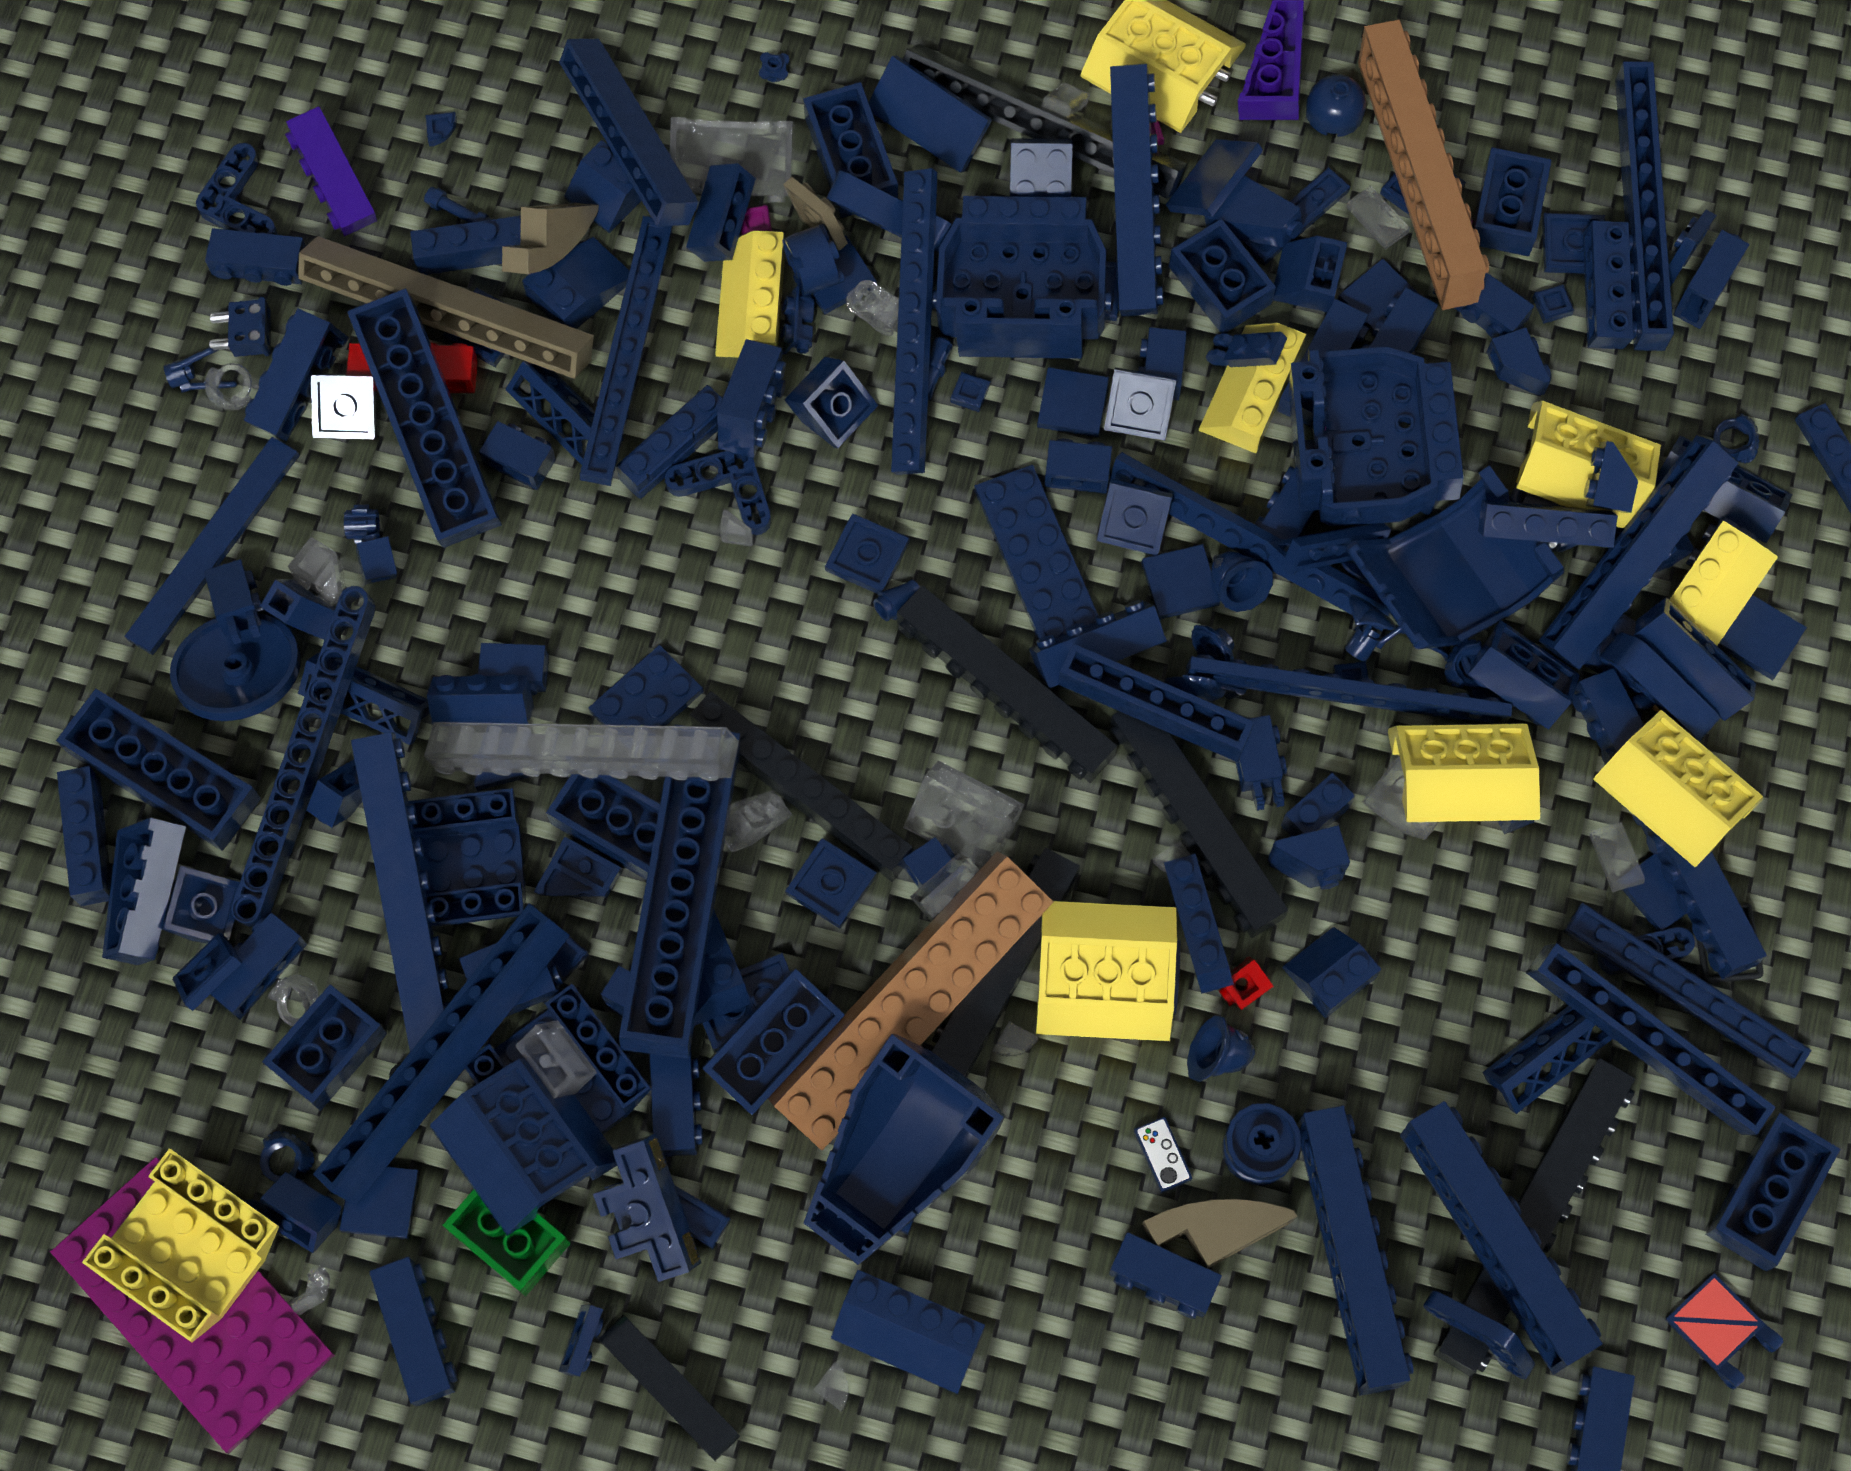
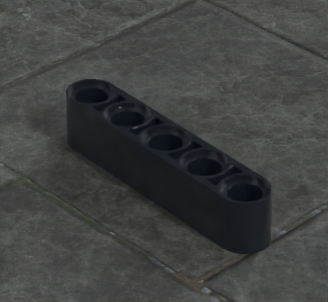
M624 1314L598 1338L715 1462L740 1437L733 1427Z

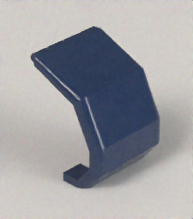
M1490 465L1479 472L1480 481L1460 500L1441 513L1390 539L1355 540L1347 547L1348 554L1416 649L1459 644L1493 626L1500 620L1508 618L1535 600L1564 574V567L1546 542L1485 537L1478 532L1482 500L1511 502L1508 490Z

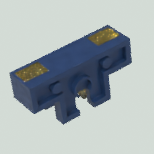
M655 1133L626 1143L613 1150L623 1181L608 1185L605 1189L594 1193L593 1196L600 1216L602 1217L614 1212L620 1230L608 1236L615 1259L647 1249L658 1282L690 1272L702 1262L657 1134Z

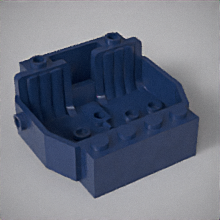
M963 196L962 218L954 220L939 247L937 290L932 291V309H936L938 327L944 337H957L959 357L1082 359L1083 339H1099L1105 327V311H1111V292H1106V249L1092 219H1087L1086 197ZM1006 253L1014 254L1011 258L1004 257ZM1041 253L1044 254V257L1036 258L1035 255ZM1020 294L1027 295V298L1025 299H1019L1017 297Z
M1375 347L1350 350L1331 348L1325 352H1319V348L1309 349L1308 362L1291 363L1289 405L1299 511L1319 510L1320 522L1331 527L1401 522L1435 505V501L1460 499L1464 477L1450 362L1425 364L1422 357L1390 347ZM1301 401H1312L1313 440H1305ZM1406 422L1410 426L1408 428H1401L1399 424ZM1360 440L1363 442V445L1355 446L1353 442ZM1404 451H1410L1413 455L1411 457H1405L1402 455V453ZM1318 459L1321 466L1314 467L1311 462Z

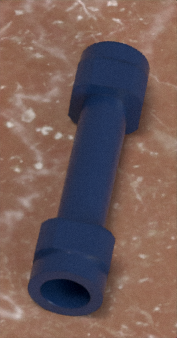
M432 186L425 194L424 202L437 211L442 208L468 223L492 220L488 214L482 211L477 214L449 199L447 193L440 188Z

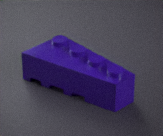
M1272 0L1262 29V36L1259 43H1257L1253 62L1245 78L1243 91L1238 98L1239 120H1299L1304 0Z
M318 106L286 121L289 132L285 133V136L292 150L297 149L302 157L299 163L306 177L311 175L316 183L313 186V190L319 202H326L331 212L326 214L334 230L340 228L345 237L377 222L375 212L320 107Z

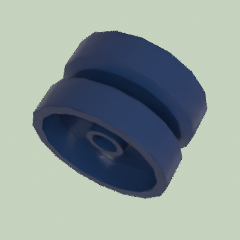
M1268 1103L1252 1104L1240 1110L1231 1120L1222 1142L1223 1159L1230 1172L1241 1181L1255 1186L1270 1185L1282 1179L1296 1162L1301 1148L1300 1130L1293 1117L1282 1108ZM1257 1141L1264 1142L1266 1149L1264 1150L1262 1145H1256L1255 1143Z

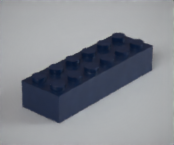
M96 688L56 739L68 754L90 766L93 770L178 824L186 826V829L221 851L225 849L261 800L252 786Z

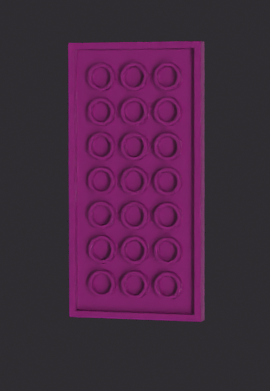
M155 1157L50 1252L225 1453L230 1454L335 1355L259 1270L223 1318L194 1342H190L82 1263L103 1234L110 1238L113 1237L155 1182L148 1177L160 1161V1159Z

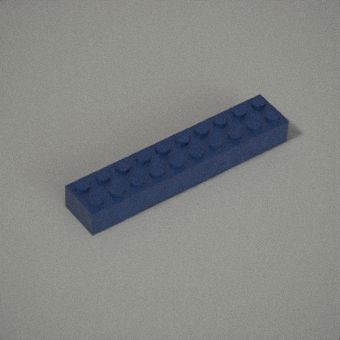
M674 724L619 1033L621 1050L689 1059L740 753V733Z

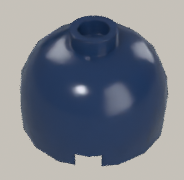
M1342 74L1329 75L1320 79L1311 88L1306 101L1307 120L1315 130L1324 135L1331 133L1338 134L1337 137H1341L1354 132L1361 125L1366 111V98L1363 89L1354 79Z

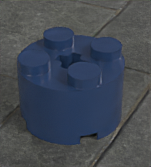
M823 223L789 235L782 240L788 265L792 267L795 274L793 275L794 281L800 287L799 291L802 296L810 295L845 282L840 266L836 265L834 261L839 259L836 245L833 241L827 242L829 241V236Z

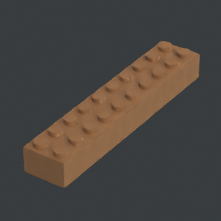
M1400 19L1364 26L1358 65L1441 309L1446 310L1478 303L1481 290H1484L1485 274L1489 272L1488 258L1485 254H1481L1478 230L1473 229L1470 222V207L1468 203L1463 202L1461 197V181L1459 178L1454 177L1452 156L1450 153H1446L1443 130L1437 128L1435 122V107L1432 103L1429 104L1426 82L1424 79H1420L1418 74L1419 63L1417 56L1412 55L1410 51L1408 31H1403Z
M997 851L847 1011L845 1016L770 1095L768 1100L823 1151L839 1133L837 1131L842 1118L845 1117L853 1089L891 1034H897L915 1044L921 1045L1048 909L1053 901L1010 858Z

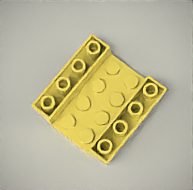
M1124 0L1097 35L1082 69L1081 78L1111 94L1110 66L1147 64L1149 74H1155V92H1150V104H1156L1157 120L1181 133L1196 114L1200 95L1223 65L1228 68L1232 66L1246 47V43L1167 0Z
M1545 401L1533 403L1528 427L1534 429L1530 451L1520 467L1516 488L1565 507L1606 510L1586 506L1588 498H1584V489L1587 480L1593 477L1595 466H1591V457L1594 448L1599 447L1600 442H1613L1638 480L1632 512L1621 513L1612 511L1618 515L1616 526L1625 529L1654 491L1661 445Z
M1662 710L1636 732L1593 779L1694 867L1717 846L1723 837L1742 818H1745L1763 800V796Z
M1528 724L1394 726L1388 729L1392 755L1400 756L1405 779L1402 803L1406 822L1521 821L1540 819L1539 766Z
M1053 901L1042 914L1036 1034L1170 1041L1174 1011L1177 952L1176 907Z
M169 1148L148 1177L155 1182L113 1237L110 1238L103 1234L82 1263L184 1338L194 1342L223 1318L265 1262L279 1226Z

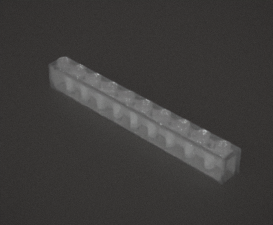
M433 722L424 758L435 767L434 769L437 772L448 775L456 771L472 775H481L482 772H494L501 776H509L511 773H523L532 777H537L540 774H552L557 777L580 774L588 778H597L598 775H610L619 779H625L628 776H640L650 780L662 776L671 777L676 780L700 777L707 781H716L718 778H731L739 741L727 727Z

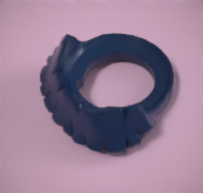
M1740 413L1736 418L1724 420L1716 427L1713 441L1737 462L1750 463L1758 453V428L1751 418ZM1734 428L1747 434L1749 442L1738 449H1728L1721 444L1720 435L1723 431Z
M1466 639L1453 648V652L1449 654V659H1447V664H1445L1446 681L1449 684L1451 683L1453 687H1481L1475 681L1466 678L1459 668V662L1463 656H1477L1482 648L1481 640Z
M286 1131L273 1132V1135L269 1134L268 1138L263 1139L265 1148L260 1156V1167L263 1174L269 1180L276 1182L281 1177L272 1172L270 1158L276 1150L285 1146L291 1147L296 1153L294 1167L288 1174L296 1178L298 1175H305L313 1167L315 1159L311 1148L306 1146V1142L301 1141L299 1137L296 1138L295 1134L290 1135Z

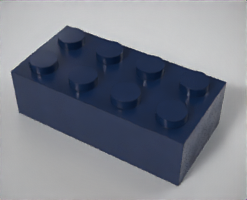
M861 82L803 98L805 120L829 187L831 188L840 170L898 199V183ZM836 205L840 218L855 215Z
M581 759L546 812L551 825L647 880L660 804Z
M793 969L701 1068L753 1115L845 1014L797 969Z
M1778 1113L1767 1122L1705 1235L1766 1272L1778 1266L1841 1149L1783 1114Z

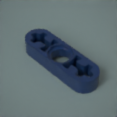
M1682 927L1636 936L1641 941L1652 945L1655 950L1662 954V945L1670 944L1675 939V936L1678 941H1684L1685 945L1681 948V951H1679L1677 946L1669 947L1664 951L1666 957L1673 961L1686 958L1695 946V940L1691 932ZM1598 955V964L1604 972L1612 975L1625 973Z

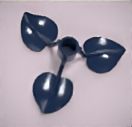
M1353 560L1341 562V565L1350 575L1368 584L1373 589ZM1355 594L1350 596V607L1357 626L1345 649L1353 657L1366 662L1376 647L1382 649L1384 644L1397 634L1405 633L1400 626L1396 628L1393 620L1385 613L1376 609L1372 603ZM1373 625L1391 630V632L1380 639L1381 631L1373 627ZM1444 647L1429 648L1440 653L1445 661L1449 658Z

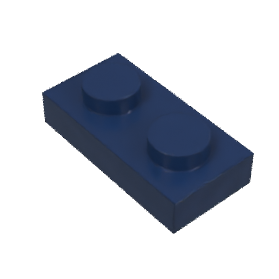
M581 1305L558 1372L580 1377L581 1372L587 1370L592 1358V1352L589 1351L592 1340L599 1336L603 1326V1318H600L603 1309L593 1305Z

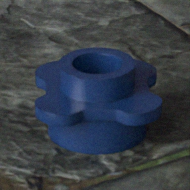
M765 52L760 56L762 68L759 70V76L762 79L770 82H779L788 77L786 65L790 60L787 54L771 55L769 52Z

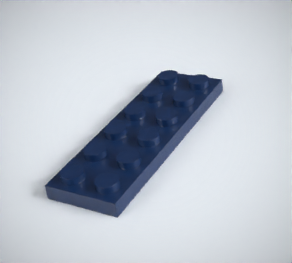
M1030 465L974 485L976 496L1037 639L1049 635L1058 637L1067 633L1066 629L1072 625L1079 623L1088 625L1095 622V617L1098 616V613L1034 466Z

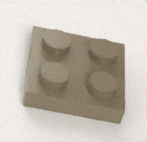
M793 177L789 178L783 186L801 221L810 228L823 223L829 236V241L827 242L833 241L837 250L840 251L848 243L842 232L845 230L844 226L833 214L836 212L834 206L824 197L819 199L812 187L806 182L801 184Z

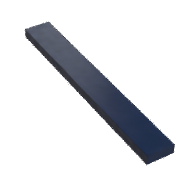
M274 437L270 438L124 637L129 642L151 655L155 654L207 583L204 570L221 564L300 456L296 450Z
M1584 903L1579 904L1563 930L1565 934L1791 1079L1796 1078L1812 1051Z

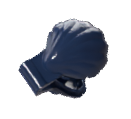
M1194 626V629L1191 631L1193 647L1198 655H1210L1215 660L1226 662L1234 659L1232 653L1234 642L1224 629L1218 628L1214 630L1208 626ZM1193 675L1166 678L1164 681L1168 685L1208 702L1216 701L1223 696L1231 700L1244 695L1247 691L1245 688L1225 686L1216 680Z

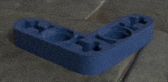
M239 143L230 149L198 195L196 206L202 218L225 230L257 233L254 227L260 230H264L267 227L268 232L261 233L277 235V229L272 219L235 201L259 164V158L250 144ZM247 155L250 158L248 161L243 159L239 162L238 160L239 157L245 158ZM229 176L235 178V183L231 187L224 188L220 186L223 178ZM214 202H216L217 206L215 208L209 207L207 210V204L212 205L214 204ZM234 213H243L245 215L241 223L232 224L229 222L230 216Z
M724 451L674 465L666 471V488L669 493L677 497L687 496L730 483L745 529L751 534L760 535L770 528V511L753 458ZM741 459L744 463V468L738 469L737 465H735V460ZM722 462L726 463L727 474H724ZM706 466H714L718 469V474L712 479H706L701 475V471ZM694 470L696 474V479L698 481L695 483L693 482V477L691 475V471ZM681 475V478L684 479V485L678 486L675 482L676 476ZM745 485H753L756 487L757 492L753 497L745 498L740 495V489ZM756 505L758 516L762 517L760 524H755L754 520H752L750 507Z
M1431 1291L1423 1304V1307L1430 1314L1486 1343L1504 1369L1521 1379L1526 1380L1535 1363L1519 1337L1513 1331L1440 1292Z

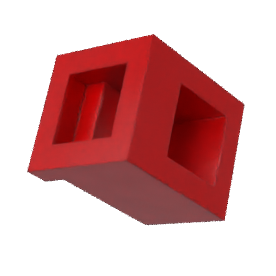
M1248 956L1241 964L1230 971L1234 985L1221 988L1218 992L1229 1007L1235 1003L1242 1010L1274 986L1255 959ZM1240 978H1245V988L1237 989L1236 981Z

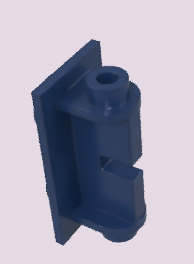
M796 286L789 296H785L782 303V314H785V323L780 332V341L783 342V354H786L792 347L797 348L796 351L798 353L805 354L812 347L813 326L804 325L802 321L807 323L813 322L815 301L812 299L811 294L806 296L799 295V286Z

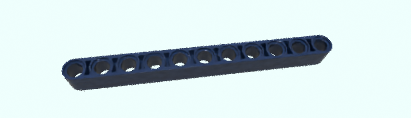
M359 586L347 587L339 597L232 903L231 911L233 917L250 928H253L261 918H266L272 911L375 614L376 605L374 600ZM364 598L362 607L357 610L351 609L352 603L356 599ZM353 628L352 636L347 640H341L343 631ZM342 658L343 663L338 670L331 671L332 662L335 659ZM332 688L331 697L326 701H320L321 693L325 689ZM315 719H321L320 728L317 731L310 732L311 722ZM310 749L311 755L306 762L299 763L300 753ZM294 780H299V789L295 793L289 794L288 786ZM286 810L289 811L287 822L278 825L277 819L279 814ZM277 841V852L267 856L268 845ZM266 872L268 876L266 883L261 887H256L258 875ZM255 903L257 907L255 915L246 919V908L250 904Z

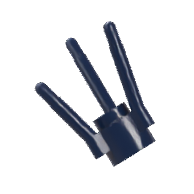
M210 347L188 358L164 365V372L170 387L175 388L179 386L182 393L196 389L237 387V382L191 383V379L196 377L192 363L219 351L213 350Z

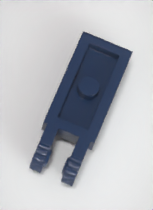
M1282 332L1236 334L1234 336L1226 333L1216 334L1213 339L1214 345L1220 349L1227 350V352L1219 349L1209 350L1206 359L1216 366L1276 365L1287 337Z

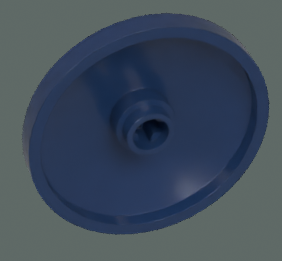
M259 613L262 624L259 625L261 636L254 638L250 630L246 629L240 631L242 636L241 642L234 644L231 634L223 635L216 618L199 626L179 645L171 662L170 680L179 701L193 714L215 721L240 720L259 714L272 707L288 693L300 671V650L290 629L278 619Z

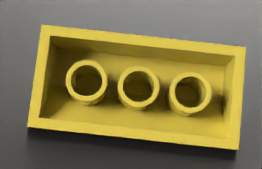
M751 231L738 238L733 259L723 261L716 357L739 358L746 339L778 347L785 253L782 245L784 232Z
M1280 323L1245 325L1242 334L1282 332L1287 337L1285 345L1276 365L1226 367L1199 427L1200 432L1257 453L1278 406L1280 397L1289 381L1291 363H1297L1306 337L1305 333Z
M1722 521L1670 598V601L1718 646L1778 556L1748 535Z

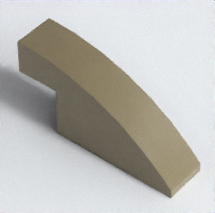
M573 202L521 207L520 245L502 246V272L531 274L556 264L585 235L598 213V205Z
M1240 1199L1208 1200L1164 1211L1145 1220L1142 1228L1149 1241L1159 1247L1185 1234L1202 1266L1209 1269L1291 1224L1297 1218V1215L1292 1209L1260 1201Z

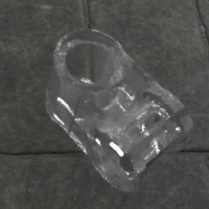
M871 280L861 281L847 294L846 305L852 313L869 323L881 334L886 336L894 334L898 327L899 298L891 295Z

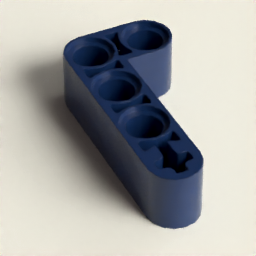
M839 170L826 199L902 238L903 201ZM936 216L934 252L939 253V247L952 224Z
M1619 632L1599 655L1600 660L1610 669L1614 668L1617 674L1628 678L1654 705L1664 711L1699 742L1720 719L1719 714L1656 652L1639 638Z

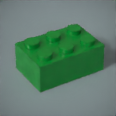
M474 1189L443 1224L454 1237L525 1297L571 1244L563 1234L538 1213L536 1218L507 1236Z

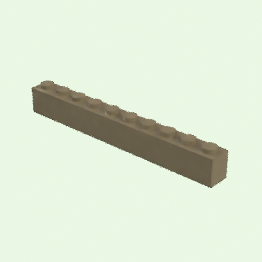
M319 236L299 252L298 279L364 303H370L406 288L413 298L422 324L574 379L591 362L594 339L592 334Z

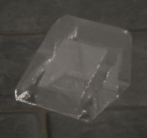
M724 509L720 525L722 542L753 546L752 529Z

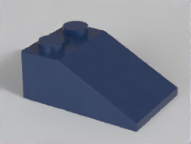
M593 237L576 245L563 259L553 266L540 272L529 274L522 282L527 298L550 320L578 329L626 287L630 270Z

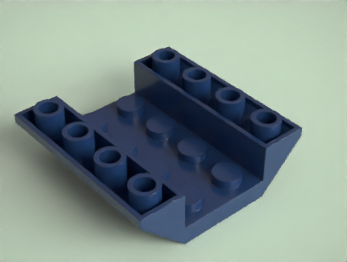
M513 788L408 801L409 805H415L418 823L413 824L415 838L420 837L423 845L424 857H419L421 871L427 870L430 882V890H425L427 903H433L435 908L436 923H431L432 927L518 917L525 909L526 885L521 829Z
M570 984L545 1003L547 1011L495 1049L488 1044L477 1052L465 1067L474 1082L478 1084L518 1059L545 1055L602 1134H605L625 1119L651 1090L573 984Z
M545 1055L521 1058L462 1093L430 1124L434 1134L507 1236L536 1218L538 1208L588 1176L594 1181L617 1166L613 1154L614 1149Z

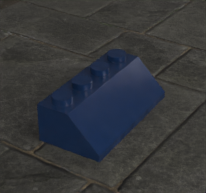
M1681 435L1679 436L1657 474V486L1692 441ZM1737 465L1732 471L1730 479L1722 484L1712 497L1710 505L1704 511L1713 515L1714 520L1718 523L1722 517L1730 519L1738 524L1739 527L1754 533L1756 536L1755 541L1767 543L1786 512L1793 494Z
M857 1270L843 1302L831 1339L958 1394L984 1333L985 1324Z

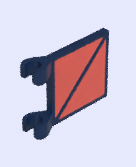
M1715 1273L1665 1319L1732 1390L1736 1389L1744 1381L1745 1377L1727 1361L1754 1335L1762 1346L1771 1353L1775 1352L1784 1342L1783 1338L1767 1326Z

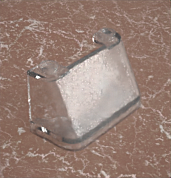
M671 117L670 155L694 194H702L711 165L738 163L756 178L751 196H767V202L785 203V197L789 196L783 184L793 177L796 125L793 121H777V123L771 124L766 121L736 122L697 119V122H695V120L683 117Z

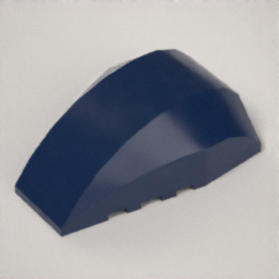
M894 1033L891 1034L852 1091L848 1109L837 1131L839 1133L833 1149L828 1155L823 1176L818 1182L803 1222L857 1265L877 1251L974 1169L991 1144L1005 1118L1004 1113L986 1091L932 1051Z

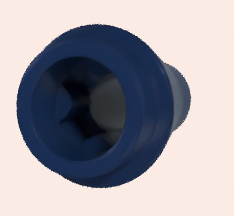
M911 579L904 584L878 593V598L873 601L875 610L885 621L890 619L896 620L897 611L920 588L919 585Z

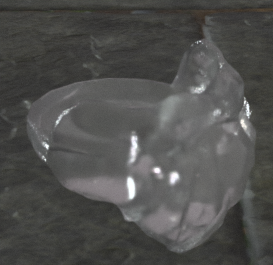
M234 363L223 365L220 369L214 367L209 369L204 382L205 393L208 395V399L217 407L224 408L225 410L234 411L246 407L252 399L249 395L252 388V378L249 371L242 365ZM236 370L243 376L244 386L230 400L219 391L218 386L225 372Z
M302 975L285 977L283 980L278 981L268 994L269 999L277 1001V1011L280 1018L290 1026H294L300 1019L291 1016L287 1009V999L291 988L300 994L305 1012L318 998L319 991L316 983L310 977Z

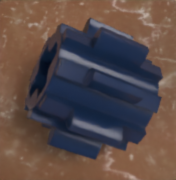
M369 504L354 505V508L351 510H346L344 513L346 539H354L355 544L362 542L361 538L364 536L380 534L378 510L370 509Z

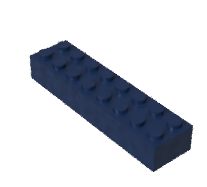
M405 288L347 311L439 544L446 548L501 526V520L421 318L407 289Z
M1443 1101L1411 1120L1400 1134V1137L1554 1375L1601 1346L1602 1342L1599 1339L1601 1332L1591 1318L1586 1319L1580 1310L1581 1302L1575 1291L1570 1287H1565L1559 1277L1561 1271L1553 1258H1547L1539 1246L1541 1245V1240L1536 1231L1531 1226L1527 1227L1519 1216L1522 1212L1518 1203L1512 1196L1507 1197L1500 1186L1502 1180L1497 1171L1492 1166L1488 1167L1480 1156L1483 1152L1477 1140L1473 1136H1467L1461 1126L1463 1125V1120L1454 1107L1449 1108L1447 1103Z
M1344 1105L1303 1113L1297 1123L1301 1136V1151L1359 1396L1400 1388L1410 1381L1409 1375L1413 1374V1364L1410 1354L1404 1353L1401 1339H1405L1404 1327L1401 1319L1395 1318L1392 1306L1396 1304V1294L1392 1283L1387 1284L1384 1270H1388V1262L1384 1249L1378 1248L1376 1236L1380 1235L1379 1224L1376 1216L1370 1215L1367 1203L1371 1201V1192L1368 1182H1362L1359 1168H1363V1159L1359 1147L1354 1148L1351 1135L1355 1134L1353 1118L1351 1114L1346 1115Z

